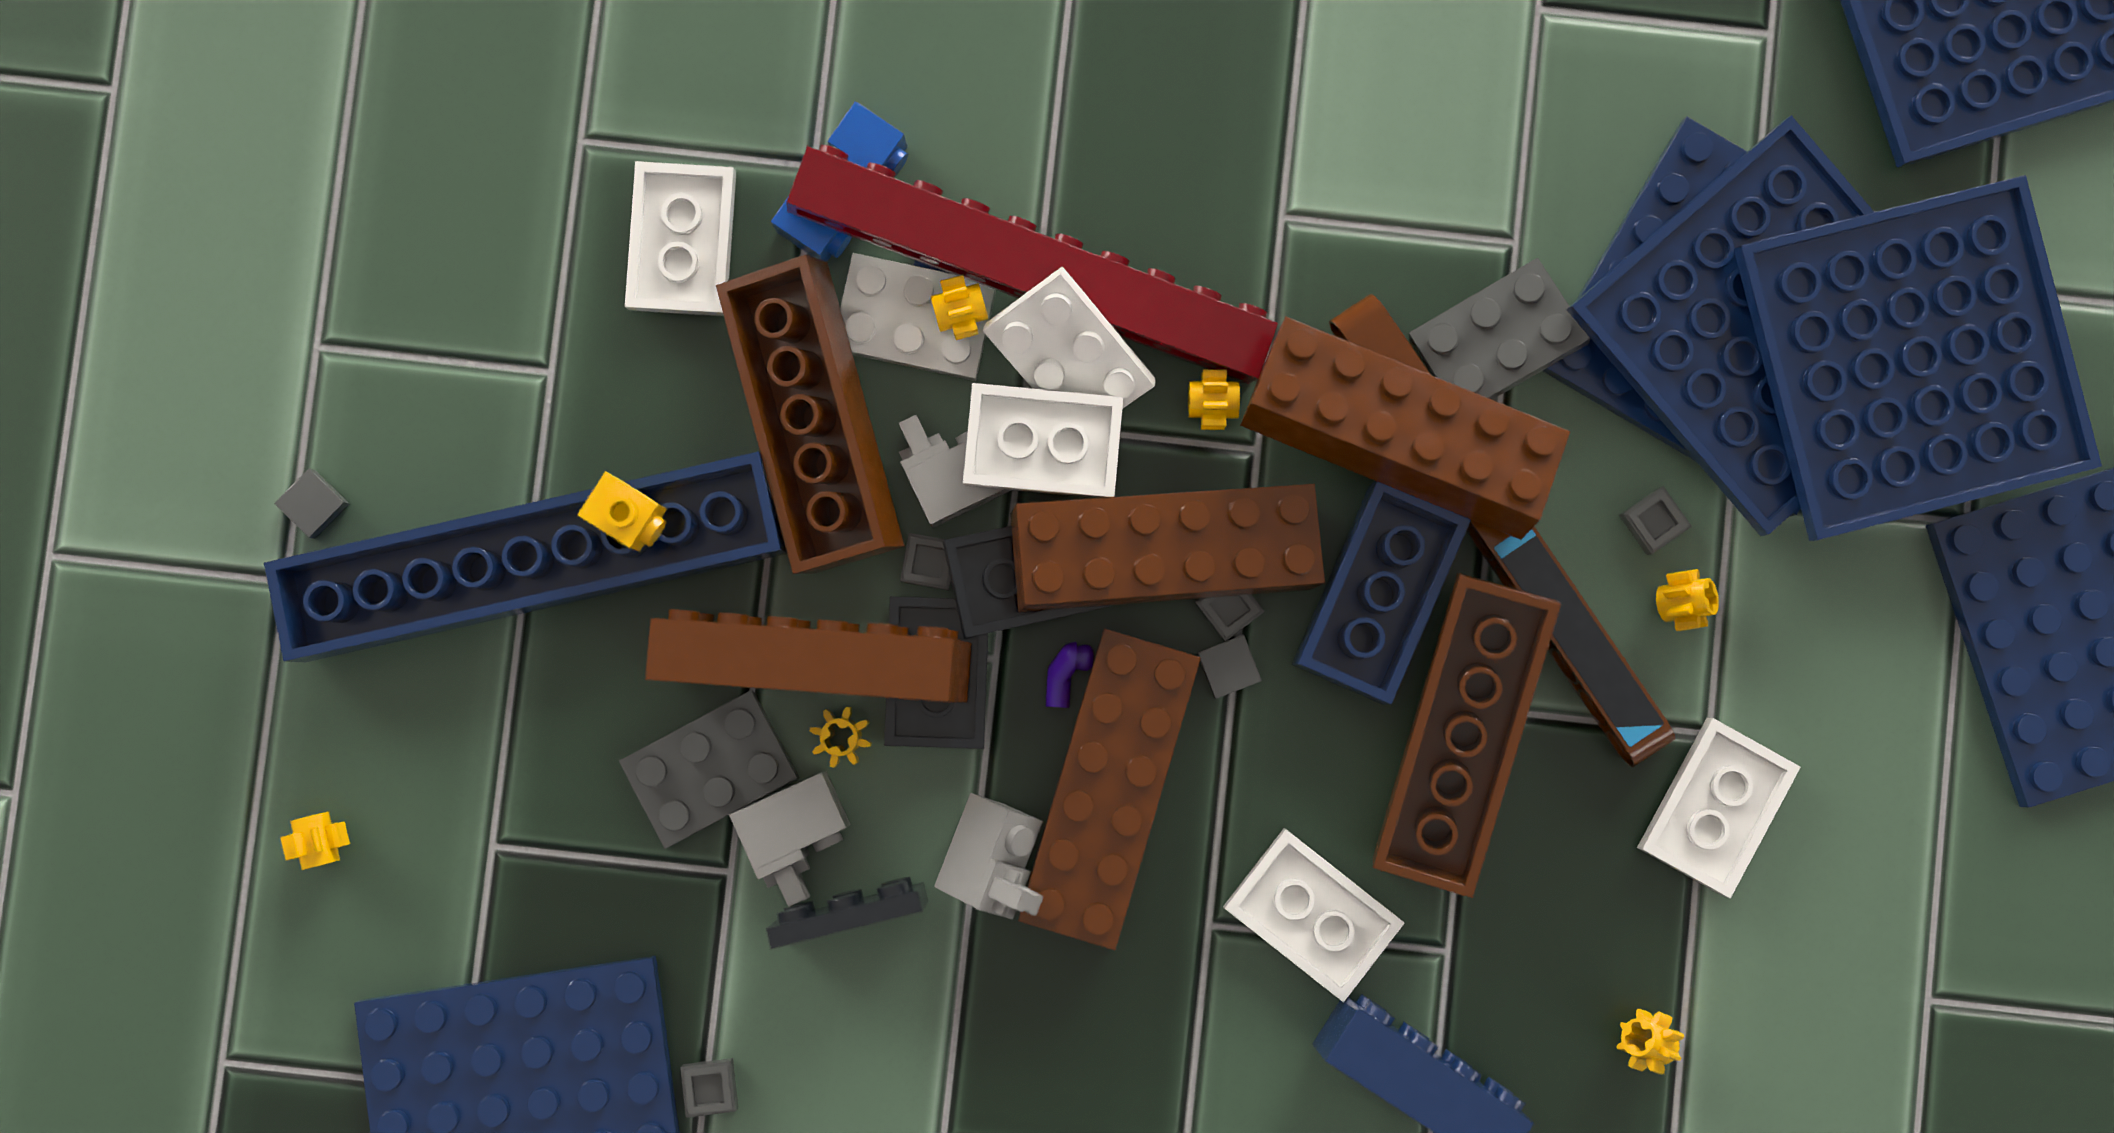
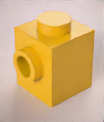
M605 472L578 513V516L627 547L640 552L644 544L649 547L652 546L662 533L666 525V521L662 519V516L667 509L614 475Z

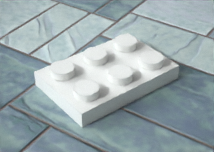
M635 161L625 307L628 310L724 316L716 285L729 281L736 171L734 167Z
M853 253L840 307L852 354L976 381L986 338L983 328L985 323L990 320L996 290L979 284L988 320L976 323L978 335L956 340L953 329L940 332L931 296L943 293L940 280L957 275ZM964 278L966 286L976 284V282Z
M1063 267L995 315L984 325L983 332L1032 389L1123 397V409L1155 386V377Z
M972 383L963 485L1092 498L1114 497L1123 397Z
M1706 718L1637 848L1718 894L1731 898L1801 767L1718 720Z
M1283 828L1223 906L1228 912L1342 1002L1347 999L1404 925L1401 919L1285 828Z

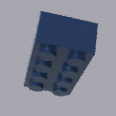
M1375 481L1370 484L1291 665L1379 704L1391 705L1471 519Z
M1363 994L1360 995L1357 1001L1349 996L1344 1002L1340 1000L1312 1043L1326 1062L1434 1133H1529L1534 1125V1122L1521 1112L1526 1103L1514 1096V1093L1490 1077L1486 1079L1484 1084L1480 1083L1479 1080L1482 1075L1474 1070L1470 1064L1445 1049L1442 1056L1437 1055L1435 1052L1439 1046L1430 1041L1426 1035L1404 1021L1399 1029L1392 1025L1395 1018L1387 1013L1386 1009Z

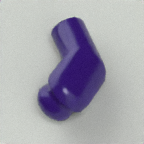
M1076 641L1066 643L1049 664L1046 685V707L1070 708L1072 676L1075 670L1088 671L1092 668L1094 652L1091 646L1086 644L1077 645Z

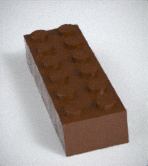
M805 254L716 285L793 574H815L905 547L828 262Z
M1286 316L1273 341L1240 424L1244 428L1520 540L1541 520L1570 431Z
M1315 484L1016 504L1010 513L1018 612L1311 590L1325 583Z
M1457 572L1373 855V868L1473 898L1561 603L1553 599Z
M670 609L668 619L651 618L645 680L967 703L972 643L958 640V631L947 628L918 627V636H908L909 628L868 623L867 633L859 632L860 624H852L845 621L817 620V629H810L811 621L768 616L767 626H762L763 618L731 613H718L716 623L714 622V614Z
M1108 629L1103 630L1027 888L1042 895L1043 899L1036 915L1020 911L1018 916L1019 922L1116 950L1201 657Z

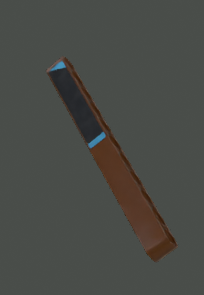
M1373 294L1367 295L1329 321V326L1334 336L1430 374L1386 308ZM1471 520L1466 531L1504 586L1553 599L1561 603L1547 650L1620 757L1629 766L1635 767L1675 740V734L1670 724L1537 529L1533 527L1520 540Z

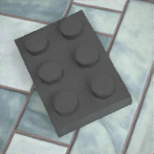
M1539 258L1532 260L1409 332V339L1432 376L1491 400L1578 351L1590 342V337L1566 310L1570 307Z
M750 690L619 760L664 849L799 778L754 690Z

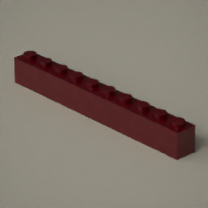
M820 145L819 150L810 146L806 147L786 202L788 213L951 274L963 275L965 279L1016 298H1020L1063 267L1121 337L1206 369H1226L1228 377L1247 384L1259 379L1278 325L1277 322L1266 318L1267 312L1246 303H1240L1237 308L1221 302L1222 295L1206 287L1194 286L1193 290L1176 285L1174 284L1176 278L1161 270L1149 268L1147 273L1128 267L1130 261L1113 252L1102 251L1099 256L1083 250V243L1071 236L1057 233L1054 238L1035 232L1037 226L1026 219L1009 216L1006 221L990 215V208L978 201L962 198L961 203L942 197L943 190L933 184L916 180L914 185L897 180L895 179L896 173L893 170L880 164L870 162L865 168L847 161L849 155L835 147Z

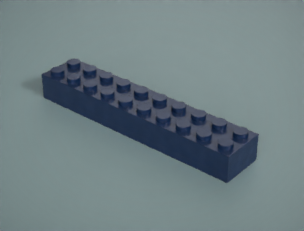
M754 452L625 481V483L667 509L662 516V519L666 521L662 533L652 546L649 547L644 544L640 552L627 547L578 516V513L594 490L589 489L264 562L283 661L306 663L788 554L761 453Z

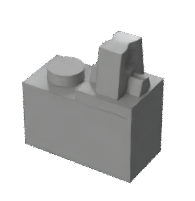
M917 415L899 423L910 446L899 452L902 458L900 462L932 528L1013 491L963 485L968 431L956 437L958 445L949 449L946 441L942 440L939 433L927 438Z
M827 771L729 815L757 879L763 878L768 888L778 884L788 907L810 898L809 891L801 875L802 872L810 869L806 859L810 854L806 846L812 844L816 852L830 847L843 840L840 831L851 825Z
M970 793L934 887L984 912L1010 919L1014 918L1016 910L1036 915L1043 896L1026 887L1031 871L1025 869L1043 821L1006 804Z

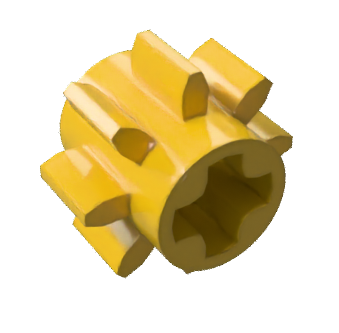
M963 275L940 280L943 293L931 296L940 332L953 329L956 340L978 335L976 323L988 320L979 283L966 286Z
M1203 369L1201 381H1189L1188 418H1201V430H1224L1226 418H1239L1240 384L1239 381H1226V369Z
M1698 569L1666 574L1668 585H1661L1656 591V606L1661 619L1664 622L1675 621L1676 631L1708 627L1706 616L1715 615L1719 608V597L1714 582L1710 578L1700 579Z
M849 706L843 710L842 718L838 719L835 718L829 709L824 710L823 716L827 723L823 728H810L811 733L820 736L821 743L814 748L813 754H820L825 751L831 755L830 767L832 768L839 764L840 757L847 755L848 760L853 765L858 764L859 758L855 753L858 747L872 746L871 741L862 738L861 732L862 729L868 726L869 720H862L858 723L851 720L852 707ZM835 724L841 729L850 727L853 735L847 739L850 746L847 750L842 745L833 747L829 739L835 735L833 729Z
M329 812L290 821L293 834L280 837L285 860L299 858L301 870L340 861L338 848L350 844L345 821L332 824Z
M1637 1009L1636 1018L1627 1023H1620V1027L1623 1029L1621 1042L1616 1046L1618 1050L1632 1055L1629 1059V1067L1639 1071H1644L1648 1067L1650 1071L1662 1075L1665 1073L1664 1065L1671 1063L1673 1060L1680 1061L1682 1059L1678 1054L1680 1048L1679 1041L1685 1038L1683 1033L1669 1029L1673 1017L1659 1011L1653 1016L1650 1012Z

